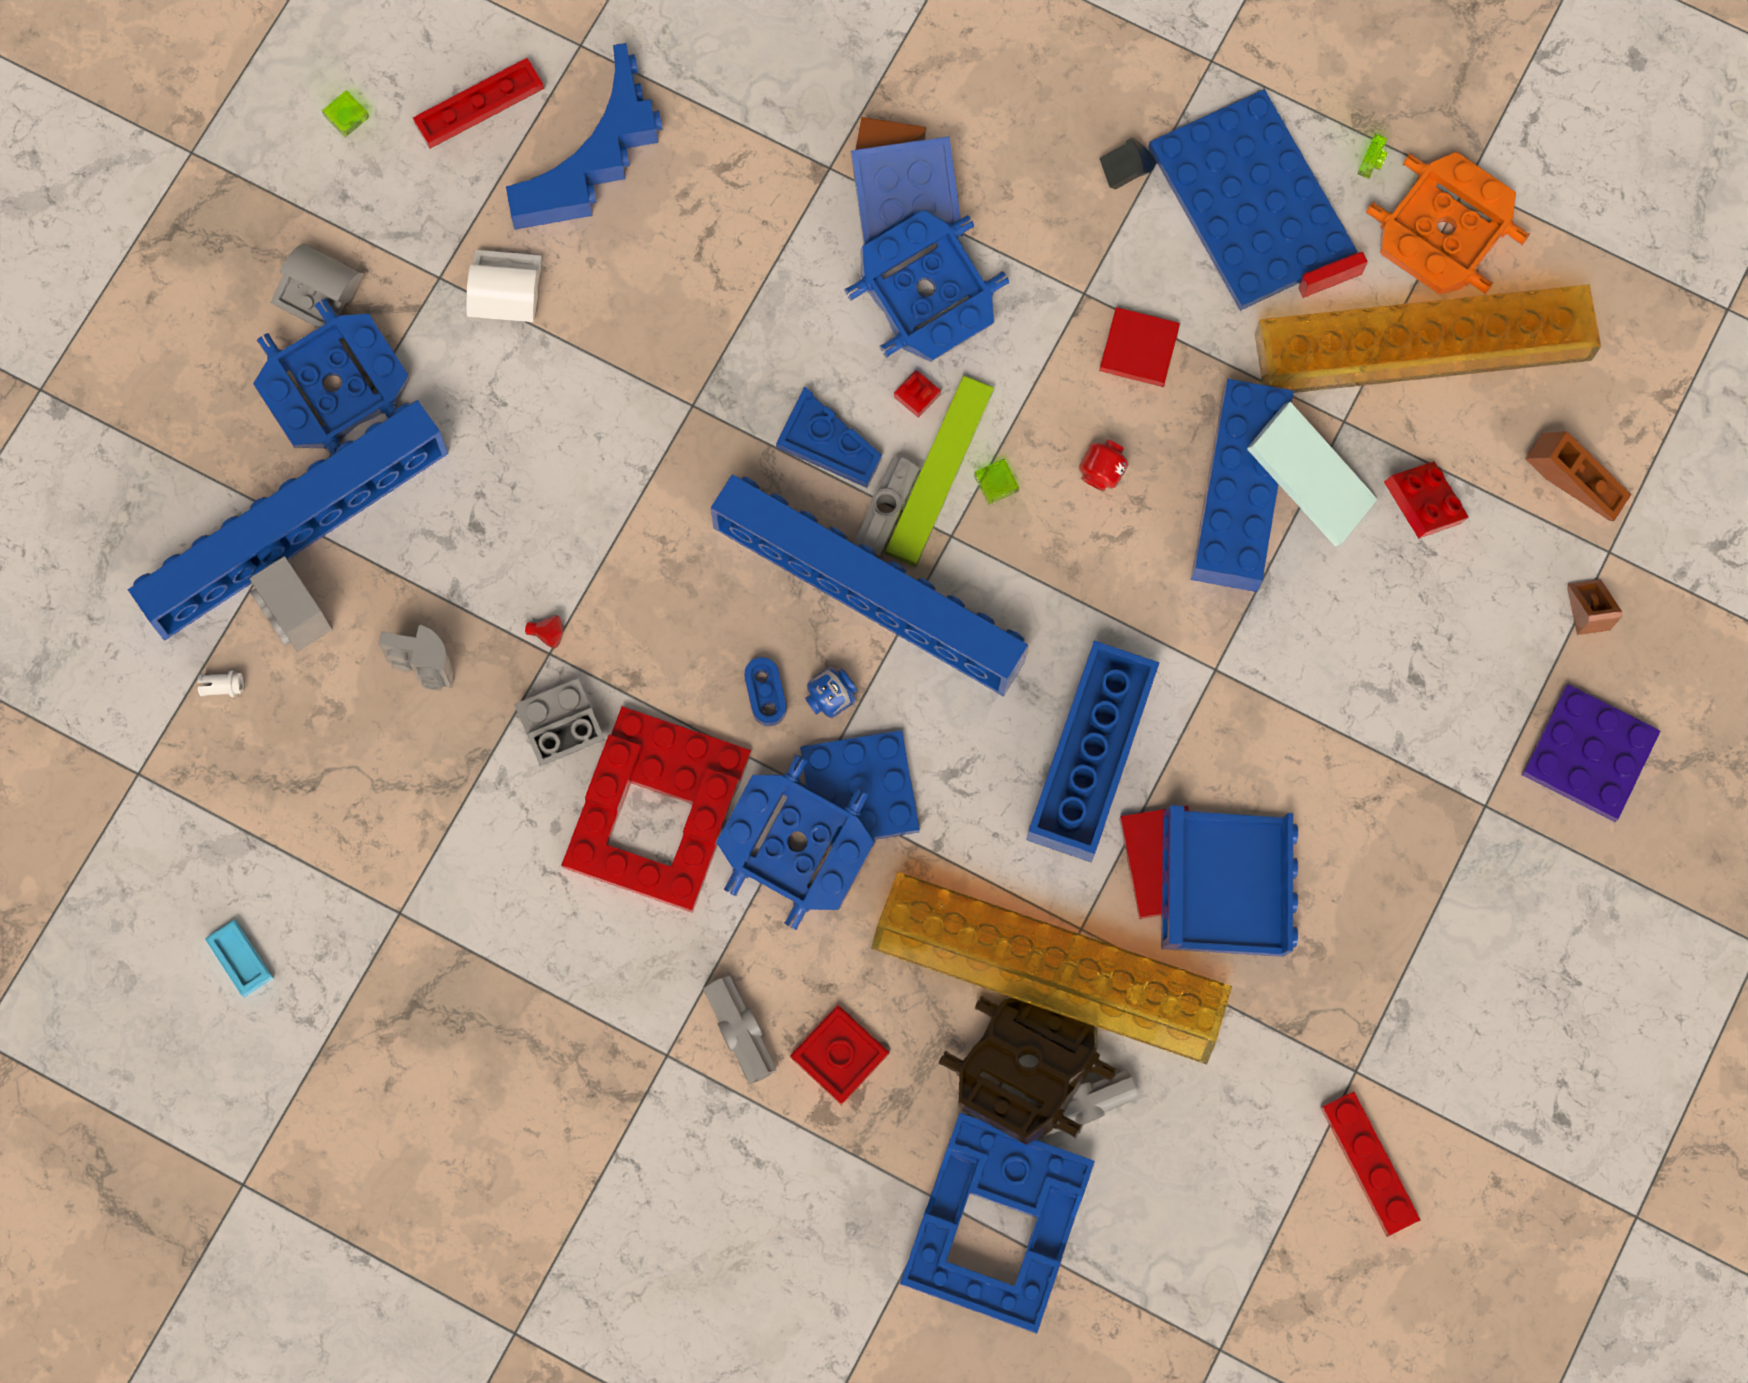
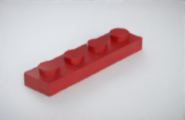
M525 58L412 118L427 146L431 149L543 90V82L528 58Z
M1353 1091L1321 1107L1386 1236L1388 1237L1421 1221L1355 1092Z

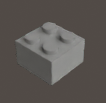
M285 556L249 578L255 587L254 590L250 591L251 595L285 646L292 643L298 652L332 631L322 611Z

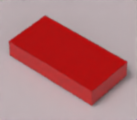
M1358 252L1303 274L1298 289L1303 298L1362 275L1368 261L1363 252Z

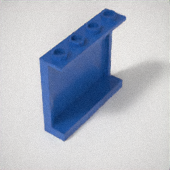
M1170 805L1163 812L1161 949L1284 957L1293 951V947H1296L1298 942V929L1296 926H1293V913H1296L1298 908V894L1293 892V879L1297 877L1298 860L1293 858V845L1297 843L1298 826L1293 824V813H1287L1284 817L1191 812L1184 811V806Z

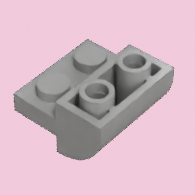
M301 244L291 252L280 270L283 276L270 303L320 328L325 325V321L317 308H315V304L320 302L327 312L321 302L322 299L326 298L336 315L340 316L345 304L351 303L364 273L308 244Z
M418 625L416 638L381 632L379 646L388 663H391V667L401 671L413 670L418 682H421L422 686L427 689L442 690V687H453L454 667L441 638L433 630L423 625Z
M579 678L514 704L540 767L605 740Z

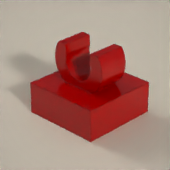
M917 370L894 392V398L918 418L941 395V390Z

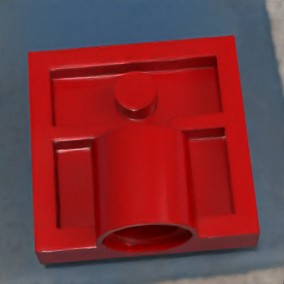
M1435 461L1391 475L1384 481L1418 539L1460 525L1469 518L1461 501L1456 497Z

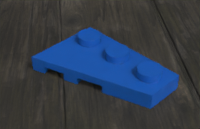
M804 386L777 440L776 448L868 488L882 460V455L857 432L848 428L836 417V414L829 407H825L813 396V393Z

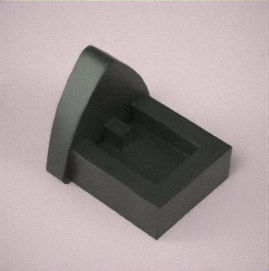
M1130 138L1126 141V144L1099 158L1108 185L1115 190L1140 176L1150 173L1156 166L1154 156L1134 138Z

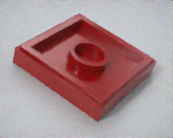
M1116 307L1099 371L1164 387L1180 323Z
M837 1005L790 1055V1058L842 1106L886 1059L890 1052Z

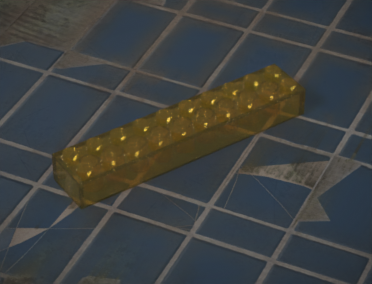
M1590 284L1260 319L1254 334L1262 385L1293 390L1294 393L1592 361L1601 348Z
M897 872L877 924L871 947L875 951L1206 1065L1217 1042L1232 989L1231 985L901 872Z

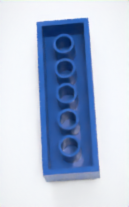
M1227 379L1222 393L1191 580L1258 592L1263 581L1278 483L1247 448L1279 409L1288 402L1292 403L1293 390Z
M1094 640L1027 834V841L1092 863L1160 662Z

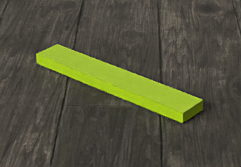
M963 375L886 548L885 555L917 567L994 392V387Z

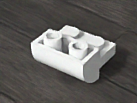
M475 250L473 265H470L468 273L467 316L534 322L538 301V283L542 267L541 255Z

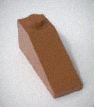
M1567 431L1542 433L1525 458L1546 480L1609 521H1615L1631 496Z

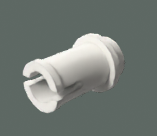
M230 670L228 674H200L198 676L197 683L212 684L211 686L198 687L201 697L223 694L236 697L237 694L243 693V676L234 670Z

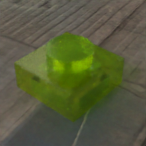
M347 90L322 109L323 116L344 138L370 118L365 108Z
M1375 133L1361 163L1358 175L1370 179L1374 168L1381 170L1388 155V152L1383 150L1387 138Z
M1005 459L974 472V478L988 505L1019 492V486Z

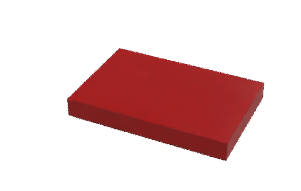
M1188 805L1184 806V811H1189ZM1166 809L1125 815L1119 818L1139 919L1161 916L1163 812Z

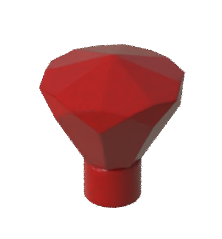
M555 615L539 623L527 622L525 633L526 635L538 637L547 646L555 649L559 646L563 637V621L560 616Z

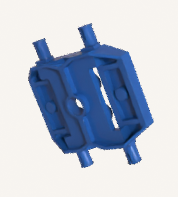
M922 210L862 246L861 278L856 283L845 288L844 291L846 295L851 293L848 296L851 301L865 292L870 293L875 303L884 312L895 334L894 338L879 346L881 351L886 350L883 353L886 358L902 348L932 362L994 323L992 296L995 291L1009 284L1008 277L1003 279L1006 276L1003 271L988 281H983L958 241V236L974 228L973 221L969 222L971 218L968 215L954 224L948 225L926 210ZM934 243L937 245L936 249L883 280L881 275ZM921 280L931 282L934 286L933 295L929 297L920 295L917 291V283ZM966 296L970 298L965 302L961 303L960 305L956 306L955 308L951 309L947 313L943 314L942 316L938 317L937 319L933 320L932 322L928 323L927 325L923 326L919 330H914L915 327L919 326L928 319L932 318L933 316L952 306L953 304L965 298Z
M325 298L321 302L327 312L320 302L315 304V308H317L324 319L325 325L294 344L281 350L278 349L269 333L264 334V338L270 347L267 346L262 336L257 339V342L267 355V361L253 385L294 448L328 449L331 455H334L341 446L339 439L346 436L358 425L380 414L385 413L388 419L393 416L397 409L396 403L409 379V375L369 314L336 315ZM343 338L379 392L376 395L373 394L340 343V340ZM291 371L325 426L321 427L287 372ZM328 376H337L342 380V385L339 390L329 392L323 388L324 380Z
M795 754L791 765L783 775L751 776L716 842L733 868V873L724 890L737 896L745 878L750 877L792 900L794 906L784 924L787 926L791 925L790 928L795 930L798 929L805 913L810 910H839L876 843L861 816L862 813H860L869 794L867 792L862 793L863 790L856 788L849 804L845 807L820 795L800 782L799 777L809 761ZM783 795L787 796L756 857L752 856L751 854ZM840 826L843 827L836 841L834 842L829 854L827 855L822 867L820 868L815 880L813 881L811 887H808L815 871L817 870L836 832L838 831ZM799 831L806 836L807 846L803 851H795L791 848L789 839L792 833Z

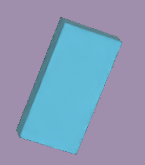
M235 919L205 938L243 998L273 979L270 971Z

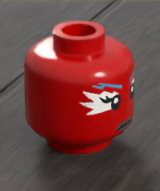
M1109 439L1104 444L1100 442L1092 443L1079 464V470L1083 474L1081 480L1102 492L1106 488H1115L1129 465L1127 458L1122 455L1124 448Z

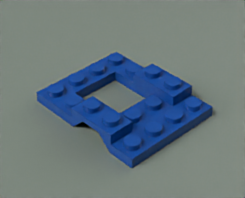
M959 1113L900 1285L1037 1334L1095 1161L1038 1140L1025 1145L982 1120ZM969 1194L1037 1218L1014 1286L946 1261Z

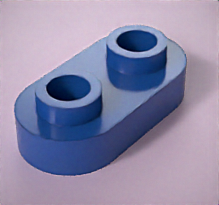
M760 657L753 659L746 666L744 673L752 713L755 720L761 725L775 726L786 715V702L779 671L776 664L768 658ZM759 673H765L768 675V679L765 682H758L756 676ZM767 705H772L776 710L773 714L767 715L763 712V708Z

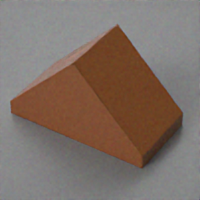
M1601 579L1568 584L1567 590L1577 635L1610 631L1622 618V610Z

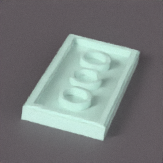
M1291 402L1284 404L1247 448L1334 546L1341 545L1378 500Z

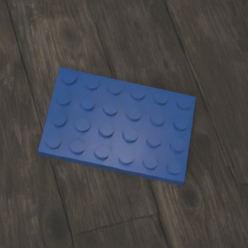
M1265 89L1149 142V150L1156 159L1158 166L1240 311L1299 284L1305 273L1358 253Z

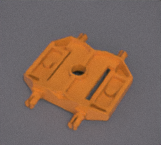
M1458 152L1433 161L1431 164H1425L1410 153L1403 162V166L1418 174V181L1393 213L1386 211L1374 201L1366 211V214L1381 223L1380 254L1439 295L1462 289L1464 286L1467 287L1469 283L1486 294L1493 285V282L1480 275L1477 270L1486 255L1501 237L1504 238L1505 235H1508L1521 245L1530 236V233L1514 224L1512 220L1516 191ZM1438 184L1442 185L1491 218L1492 221L1490 223L1487 222L1478 213L1469 210L1453 199L1450 194L1441 191L1436 186ZM1448 222L1453 226L1454 232L1449 235L1443 234L1438 230L1437 224Z

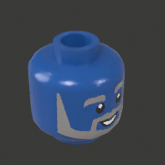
M828 667L808 681L807 689L810 695L805 697L816 715L822 711L827 717L833 718L855 703L854 693L858 689L843 668L838 671L834 667Z

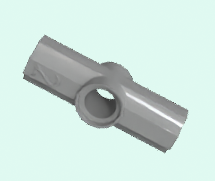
M902 457L892 458L878 491L872 497L869 511L854 541L856 546L863 544L871 548L879 559L895 524L900 519L901 510L920 470L912 461ZM882 503H890L895 509L891 513H882L877 507Z
M730 975L720 978L703 988L719 1021L717 1025L729 1050L731 1052L734 1051L749 1084L759 1082L776 1072L777 1069L761 1039L763 1036L751 1010L749 1008L746 1009Z
M1128 1070L1116 1073L1112 1082L1104 1078L1093 1084L1092 1082L1081 1084L1067 1106L1064 1116L1085 1125L1105 1116V1112L1139 1099L1135 1083ZM1053 1129L1051 1132L1040 1137V1139L1059 1133L1062 1130Z

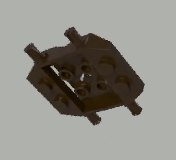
M1031 991L1005 998L1003 1002L1001 1001L1000 1005L981 996L975 1005V1009L992 1017L983 1037L964 1060L945 1051L939 1061L940 1065L954 1071L959 1076L958 1108L1025 1145L1046 1135L1053 1129H1060L1076 1139L1083 1125L1064 1116L1067 1106L1089 1072H1094L1112 1082L1113 1077H1115L1118 1068L1100 1060V1054L1097 1053L1098 1027ZM1030 1054L1035 1056L1039 1062L1036 1066L1027 1068L1020 1064L1019 1059L1023 1055ZM981 1072L989 1074L999 1082H1003L1024 1093L1027 1097L1042 1103V1107L1039 1108L980 1076Z

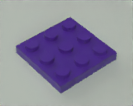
M1567 684L1532 752L1522 776L1616 822L1661 731Z

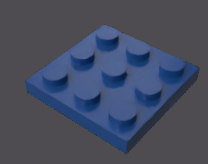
M950 136L850 151L864 245L922 210H926L948 225H952L961 219Z
M902 730L800 747L801 757L809 761L804 768L806 786L844 807L849 804L856 788L863 790L862 793L867 792L869 794L860 813H862L861 816L875 840L919 833L920 829ZM839 827L828 848L833 846L843 827Z

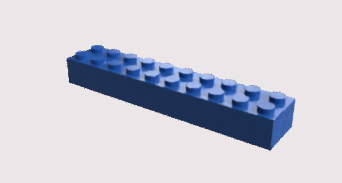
M418 400L412 404H403L395 410L392 417L383 423L377 422L367 428L363 436L354 442L351 440L343 443L334 455L326 460L321 459L314 462L308 468V472L297 479L291 478L285 481L279 487V491L268 498L262 497L256 500L250 506V510L239 517H230L223 522L221 529L210 536H201L193 542L192 548L181 555H172L163 562L161 568L152 574L146 573L141 575L134 581L133 586L127 590L164 641L252 584L249 578L284 556L287 560L448 455L440 430Z
M733 474L731 475L711 506L713 529L1003 697L1005 696L1025 663L1028 644L1024 642L1025 639L1019 633L1010 629L1004 631L995 626V621L981 612L974 614L967 610L965 604L952 595L947 597L935 591V586L922 578L915 580L905 574L906 570L893 561L886 563L877 558L875 551L863 544L856 546L846 540L847 536L834 527L829 529L817 523V518L804 510L797 512L788 506L789 503L784 498L775 493H771V495L759 490V485L750 478L743 476L740 479Z

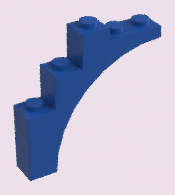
M626 43L613 45L615 73L612 93L605 113L592 135L572 156L554 169L531 180L506 186L514 230L592 216L590 204L596 203L593 185L624 180L623 167L630 166L627 148L658 143L657 131L663 130L659 110H652L650 99L643 100L641 84H634L632 74H638L635 54L628 55Z

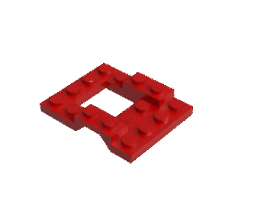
M621 706L612 733L607 737L586 792L585 804L562 861V868L693 913L717 849L716 842L721 834L732 799L742 781L751 756V750ZM631 784L692 804L683 829V837L672 866L608 845Z

